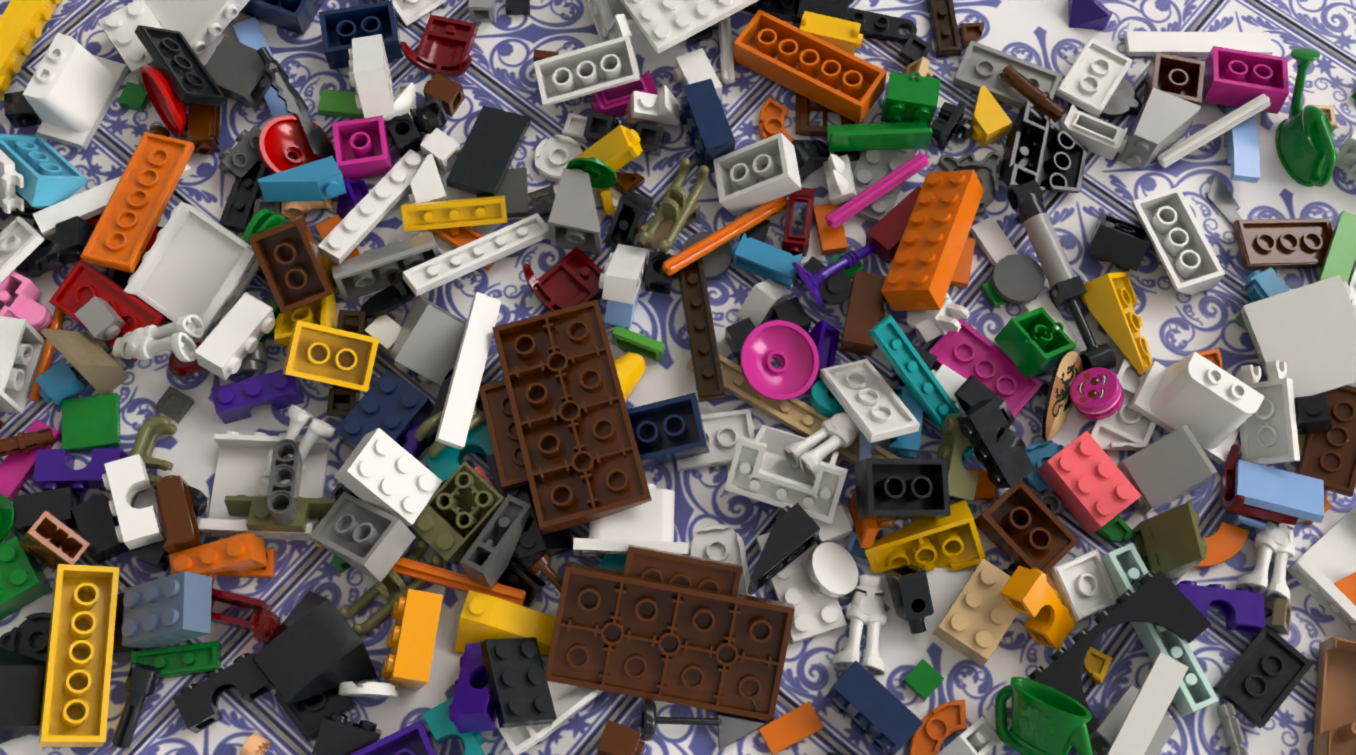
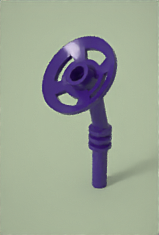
M870 243L856 251L851 250L841 255L839 260L818 272L814 270L809 273L796 262L791 264L819 307H822L823 302L819 286L823 284L822 281L842 269L847 270L857 265L861 259L874 253L876 246Z

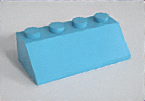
M0 134V149L15 163V171L24 177V188L15 185V190L30 206L44 209L46 206L66 200L87 184L88 179L41 136Z

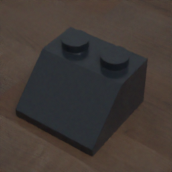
M1101 212L1087 252L1091 253L1090 256L1098 261L1105 262V260L1114 262L1115 266L1121 270L1130 271L1131 269L1137 271L1150 245V239L1145 229Z

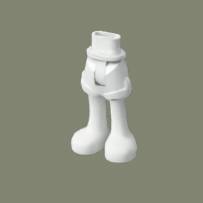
M189 314L160 327L147 325L143 328H137L132 332L125 333L123 337L116 338L112 353L115 357H123L124 359L148 360L152 359L159 352L173 351L180 361L191 362L196 359L194 352L197 349L192 339L201 338L204 335V324L200 317Z
M291 404L287 412L290 418L289 427L283 439L295 441L303 427L310 421L312 415L302 408ZM317 418L312 419L305 436L299 444L302 457L301 476L305 471L303 463L312 446L320 438H329L335 433L336 428ZM273 449L266 457V466L263 476L260 477L262 483L257 490V493L263 497L268 494ZM285 455L283 459L291 458L293 455ZM286 479L281 481L279 484H287L291 480Z
M844 410L823 421L821 429L809 437L785 446L782 451L783 456L794 469L801 467L804 475L809 481L814 483L820 462L834 450L850 446L856 440L860 429ZM825 441L824 443H822V444L819 445L818 447L814 448V447H815L816 445H818L819 443Z
M1264 519L1266 527L1256 533L1254 540L1255 547L1258 549L1255 568L1250 574L1238 578L1236 588L1246 587L1253 589L1255 593L1264 592L1265 601H1273L1275 597L1286 598L1290 601L1291 594L1286 585V567L1288 558H1292L1295 554L1293 533L1295 526ZM1271 556H1273L1274 569L1271 581L1268 584L1269 564Z
M860 575L859 585L855 587L852 601L847 605L846 618L850 620L847 645L843 651L836 653L832 660V665L837 669L847 671L855 661L859 663L860 642L863 625L867 627V639L861 666L872 676L885 675L886 665L879 655L878 641L880 627L886 623L887 612L884 609L883 600L885 592L881 589L882 579L879 577Z

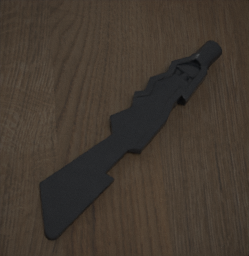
M266 47L259 48L257 53L263 61L264 73L270 78L271 87L278 92L277 97L285 101L287 112L297 116L312 154L320 158L333 156L336 161L334 148L321 127L316 128L307 114L308 106L298 91L288 81L289 77L278 61L271 57Z

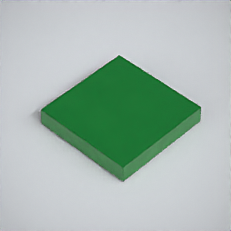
M118 393L62 400V449L73 453L121 446L120 396Z

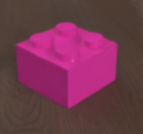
M383 116L332 123L336 163L343 178L357 180L383 176L391 170L392 160L389 137Z

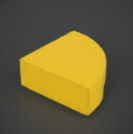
M596 188L598 197L602 201L605 215H613L615 208L610 189Z
M1090 646L1086 653L1083 667L1087 675L1100 685L1113 658Z

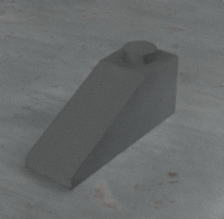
M507 495L460 561L470 579L490 589L494 587L508 567L533 508L531 504L512 495Z

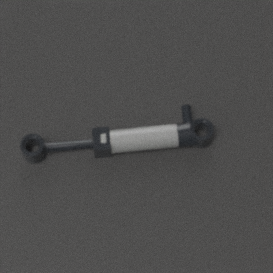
M1031 180L1008 188L1007 197L1009 204L1015 212H1018L1016 221L1019 224H1023L1051 289L1048 293L1056 308L1068 305L1087 348L1079 353L1083 371L1095 367L1115 368L1116 356L1112 347L1107 343L1096 344L1079 306L1078 300L1087 293L1081 277H1075L1042 203L1043 195L1039 184L1035 180Z

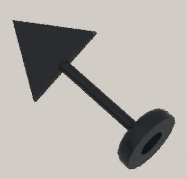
M643 699L640 719L642 741H651L654 738L656 724L718 726L720 751L766 725L760 719L717 712V718L657 717L654 701L651 699Z

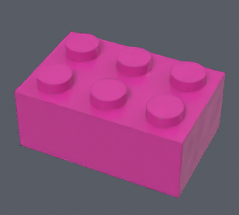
M1213 46L1205 63L1203 102L1239 108L1257 96L1265 94L1269 97L1271 105L1262 112L1278 114L1289 95L1287 58Z

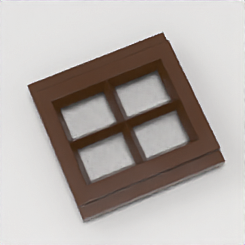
M795 92L796 135L827 137V125L855 124L854 121Z

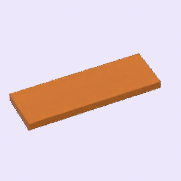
M144 132L80 256L83 262L134 273L195 149L193 142Z

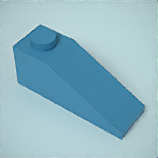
M333 156L257 179L265 202L324 201L347 193L342 173Z

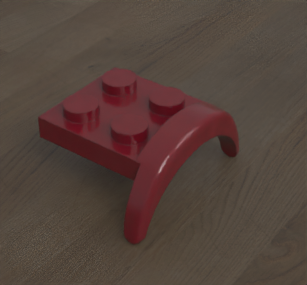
M430 14L417 52L415 53L410 49L406 42H401L400 48L405 57L418 69L432 75L438 73L444 77H458L463 75L471 64L472 56L469 54L478 31V26L476 23Z
M577 247L539 279L536 278L529 264L523 266V273L528 286L549 312L593 301L603 293V289L599 288L601 273H604V271Z
M1233 444L1228 453L1221 479L1220 494L1223 509L1248 517L1296 525L1298 517L1243 504L1245 500L1243 495L1235 496L1236 463L1240 447L1237 444Z

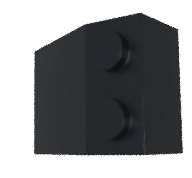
M796 503L791 508L787 505L776 514L775 517L777 519L773 524V528L750 578L747 592L751 596L815 544L820 527L799 503Z

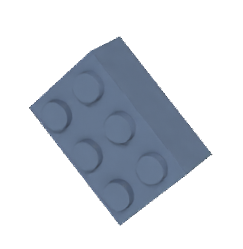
M183 571L125 588L122 646L149 650L211 634L212 577Z

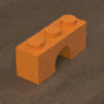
M250 532L169 554L171 575L187 571L211 576L212 582L215 581L214 574L218 572L237 571L244 573L267 566L264 539Z

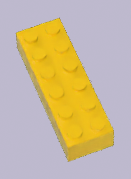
M57 565L54 579L38 747H102L106 742L120 567Z

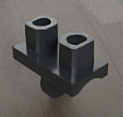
M960 100L957 106L944 102L938 117L948 121L947 124L934 120L930 126L933 133L932 137L939 140L938 148L945 150L953 134H955L954 140L960 141L962 138L968 139L973 134V128L970 126L971 120L965 118L961 121L964 117L963 111L967 103Z

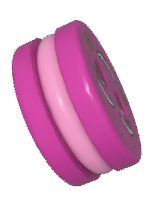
M1102 367L1090 368L1081 372L1072 381L1069 390L1070 398L1078 413L1091 420L1110 417L1120 409L1124 401V390L1118 377L1111 370Z

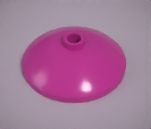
M773 320L759 325L746 337L741 348L740 365L747 383L753 390L768 399L784 401L800 396L811 387L818 374L819 355L813 339L803 328L792 322ZM772 359L778 362L777 368L771 365Z

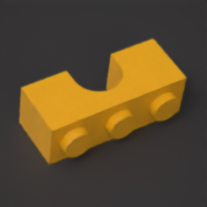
M1018 566L1000 593L1013 610L1030 616L1024 627L1035 642L1058 650L1076 623L1070 616L1069 609L1057 597V591L1047 582V576L1037 568L1028 569Z

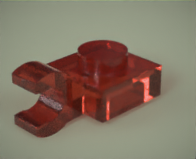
M263 609L260 616L252 613L248 623L255 628L252 637L262 644H265L281 625L280 618L276 614Z

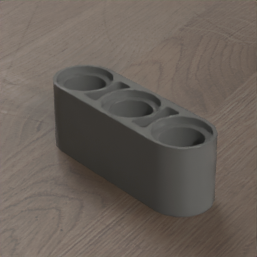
M283 439L277 442L272 453L267 507L273 522L278 525H288L293 522L298 509L302 457L298 444L291 439ZM285 455H293L291 458L283 459ZM286 479L291 480V481H290L289 483H287V484H283V485H282V484H279V483H280L281 481H283V480H286ZM281 505H288L284 510H276Z

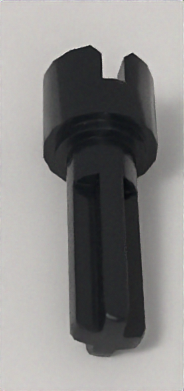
M141 663L131 664L124 685L129 693L113 739L114 746L127 748L131 745L147 696L154 694L161 673L156 667Z

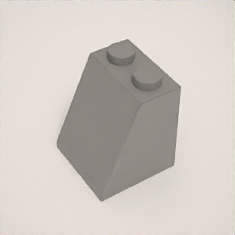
M1152 88L1137 115L1119 161L1126 163L1130 167L1143 170L1159 154L1166 151L1184 136L1201 106Z
M563 168L548 220L551 246L573 250L577 247L583 253L601 256V230L589 173L583 172L580 169Z
M417 296L390 352L391 357L395 360L394 365L405 372H408L409 369L418 373L417 378L429 385L435 382L441 386L457 359L466 323L424 297Z
M1187 424L1122 460L1117 466L1140 493L1141 497L1132 504L1141 511L1143 516L1199 489L1217 473L1214 465Z
M1130 685L1123 689L1098 718V722L1088 730L1092 750L1097 755L1107 754L1140 687ZM1166 711L1144 755H1158L1177 729L1178 725L1172 721L1173 717L1168 711Z

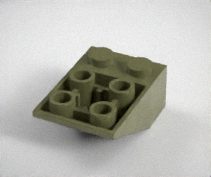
M464 461L433 495L410 527L446 562L458 564L471 547L476 536L482 532L505 498Z
M1187 502L1146 519L1132 529L1136 534L1134 540L1137 552L1148 572L1151 570L1155 574L1161 570L1169 580H1176L1206 558L1207 545L1205 540L1201 538L1198 528L1200 519L1197 511H1194L1192 502Z

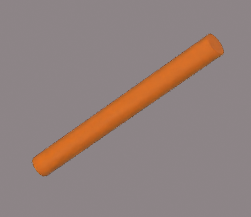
M55 307L49 329L61 330L65 313ZM47 338L35 378L47 371L51 365L55 347ZM34 378L28 399L40 402L41 395L37 390L41 386Z

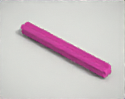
M924 153L917 154L825 217L827 225L832 229L837 228L929 165L928 156Z

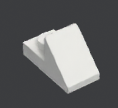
M663 85L658 95L633 91L631 94V117L678 126L680 124L679 102L666 85Z

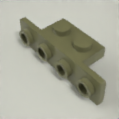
M226 496L224 502L230 516L248 517L246 523L248 531L305 532L308 518L323 519L337 499L329 497L303 498L299 496L296 518L288 525H278L273 522L267 507V496ZM281 505L276 510H284L288 505Z

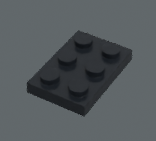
M1265 625L1253 637L1214 685L1213 689L1226 701L1233 703L1234 707L1254 725L1262 728L1311 668L1313 663L1268 625Z
M536 637L484 640L480 647L499 728L552 724L557 717Z

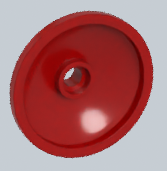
M148 65L140 67L139 72L142 83L158 116L174 137L182 136L186 124L184 102L179 100L160 71Z
M282 115L273 118L260 132L258 138L259 154L265 166L273 174L323 159L312 154L299 120L295 115ZM324 132L330 144L332 145L328 135Z

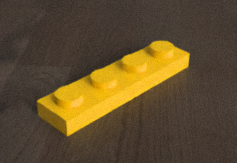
M505 195L401 205L404 232L508 223Z

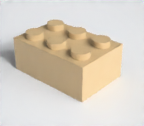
M982 559L933 635L982 667L989 660L1018 614V611L1013 610L1000 593L1011 576L985 559Z

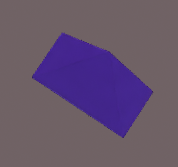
M1068 0L1069 28L1094 30L1106 28L1113 13L1098 0Z
M343 178L347 193L339 195L336 215L338 214L340 218L344 219L369 193L364 180Z
M824 320L819 321L808 333L818 350V374H820V369L834 366L840 333L839 330Z

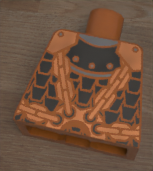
M45 510L26 532L19 545L44 565L54 570L58 564L74 565L90 543Z

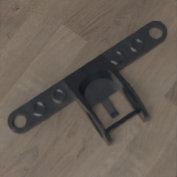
M759 0L757 7L742 9V11L752 12L754 15L760 9L780 20L801 24L804 11L861 23L859 33L864 34L863 37L882 41H894L902 43V45H904L911 33L915 35L917 33V27L911 20L849 8L850 0ZM903 27V29L906 28V30H908L910 34L902 35L899 33L898 30L902 29Z

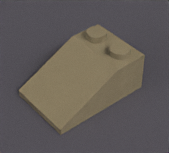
M48 328L40 331L100 395L110 394L129 378L123 370L127 365L119 357L114 355L111 357L106 352L110 348L103 340L98 338L94 340L87 332Z

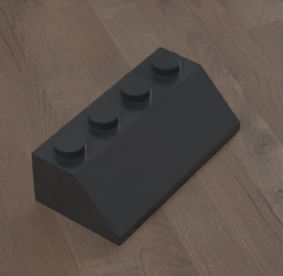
M494 454L487 456L486 460L496 490L504 498L509 494L531 504L533 507L516 545L520 562L527 566L533 564L544 552L553 557L573 550V541L569 529L546 535L542 534L530 485L527 484L503 491Z

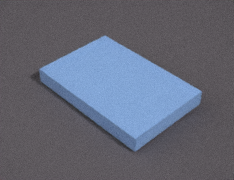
M1238 460L1235 473V496L1243 495L1245 498L1243 504L1322 523L1324 518V480Z

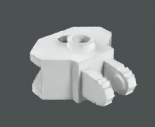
M947 293L941 310L907 311V323L909 327L916 328V338L918 341L927 343L941 334L946 335L948 331L958 332L961 329V323L957 319H968L970 311L964 306L954 304Z

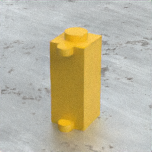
M804 11L800 25L801 30L854 55L855 48H861L864 35L859 33L861 23Z
M619 125L576 158H598L616 172L643 153L639 143L641 139L635 130Z

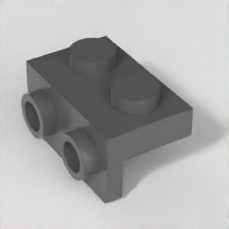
M256 125L249 132L244 129L235 139L238 144L233 149L227 147L218 157L221 160L218 168L225 174L230 170L238 178H243L261 158L258 150V138L261 130Z

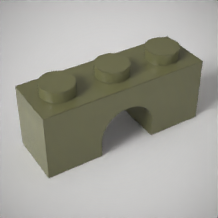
M962 413L946 414V418L942 423L943 436L941 445L937 450V459H947L949 498L958 501H974L979 474L969 472L962 464L963 451L967 447L973 448L969 439L960 431V424L956 417Z

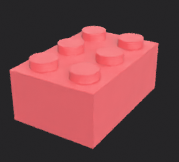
M1088 431L1084 432L1036 470L1089 535L1102 528L1141 497L1140 493Z

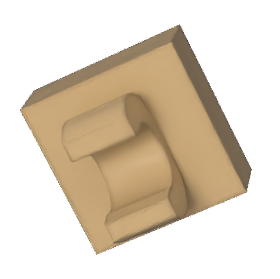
M925 57L919 58L907 65L905 74L918 72L923 77H933V72L928 69L930 61ZM913 76V79L917 80L918 76Z

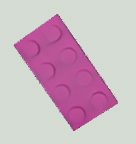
M958 319L957 321L961 323V329L958 332L948 331L929 351V353L938 357L935 365L940 368L944 364L965 379H968L970 375L976 377L1006 402L1015 418L1044 383L1035 376L1028 379L1018 370V367L1007 354L963 319Z

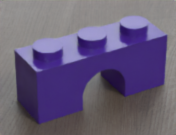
M282 369L212 388L216 414L224 424L250 418V410L261 405H274L280 410L290 407L291 404L305 403L300 380L297 377L283 375Z
M121 448L93 449L90 463L83 469L74 470L75 457L66 449L37 450L33 482L41 487L43 491L71 487L79 493L88 492V489L111 492V490H106L102 479V474H106L104 464L129 456Z
M1189 580L1180 581L1175 585L1206 619L1208 606L1220 609L1226 619V630L1255 633L1265 627L1263 593H1255L1253 589L1246 587L1236 588L1235 590L1225 589V586L1221 584L1199 586L1197 582Z
M482 642L467 643L464 655L460 658V673L454 683L455 695L453 703L449 706V718L454 722L459 733L494 730L497 715L491 691L489 688H484L489 684L480 647Z

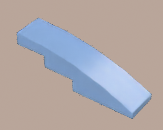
M1225 105L1224 116L1238 107ZM1253 116L1224 133V147L1228 148L1227 163L1231 164V180L1257 183L1260 179L1258 135Z

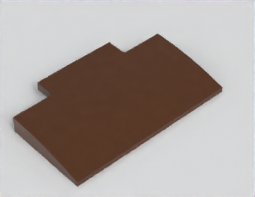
M598 300L492 327L504 380L480 386L479 390L501 487L505 491L527 484L530 485L542 534L546 535L575 527L652 501Z
M634 545L628 546L624 572L567 562L545 672L547 681L773 721L795 607L792 603L738 594L743 567L742 565Z

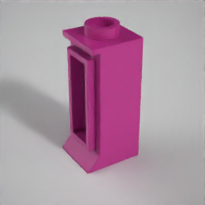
M648 70L640 76L638 81L593 93L594 99L590 100L593 112L614 116V118L621 117L628 113L626 109H628V103L631 102L633 91L657 95V88L650 71Z

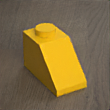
M985 85L980 87L970 126L973 128L972 138L978 141L983 148L1007 136L1012 125L1010 118Z

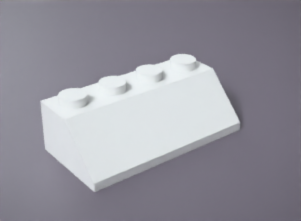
M629 35L534 62L544 107L640 80L638 62Z
M1180 187L1132 201L1131 204L1175 290L1193 295L1214 288L1223 278L1225 272Z

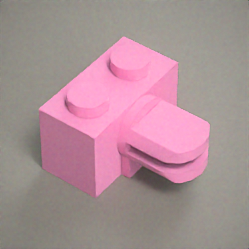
M12 271L0 283V316L25 319L36 331H42L44 328H47L52 321V315L49 310L36 302L43 293L30 279Z

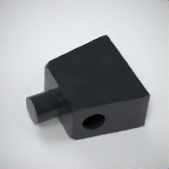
M909 564L884 571L897 616L908 621L911 634L927 631L925 617L934 614L926 570Z

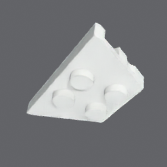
M1125 359L1116 374L1124 390L1123 404L1110 417L1096 420L1090 433L1103 450L1140 451L1147 447L1156 423L1129 407L1143 377L1139 379L1130 369L1131 364Z

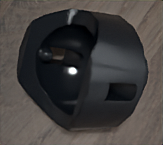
M434 97L425 105L410 109L413 122L420 132L431 134L436 128L442 131V127L447 123L448 118L443 103L439 98Z
M843 270L823 280V284L819 286L822 302L826 305L834 306L842 303L849 297L852 291L851 278Z

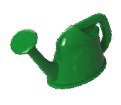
M1296 48L1291 51V56L1297 62L1298 70L1288 119L1283 120L1276 130V149L1283 167L1293 180L1305 187H1323L1329 182L1337 159L1331 125L1326 115L1318 107L1307 105L1302 108L1307 69L1313 61L1320 57V53L1312 48Z
M1012 677L1010 685H1006L999 690L995 698V726L1000 740L1005 745L1021 755H1067L1072 746L1079 755H1093L1086 725L1091 720L1092 714L1084 705L1055 688L1024 677ZM1012 696L1011 727L1008 731L1006 704L1008 698Z

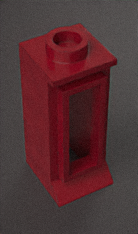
M802 187L801 190L793 192L788 196L782 250L793 254V256L803 253L802 256H807L816 189ZM795 202L807 203L803 236L791 234Z
M212 588L211 610L214 602L217 601L253 610L254 613L251 621L211 612V622L263 635L272 608L263 600Z

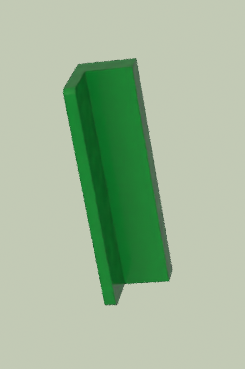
M927 121L827 125L826 128L828 152L928 148L933 134L932 128H927Z

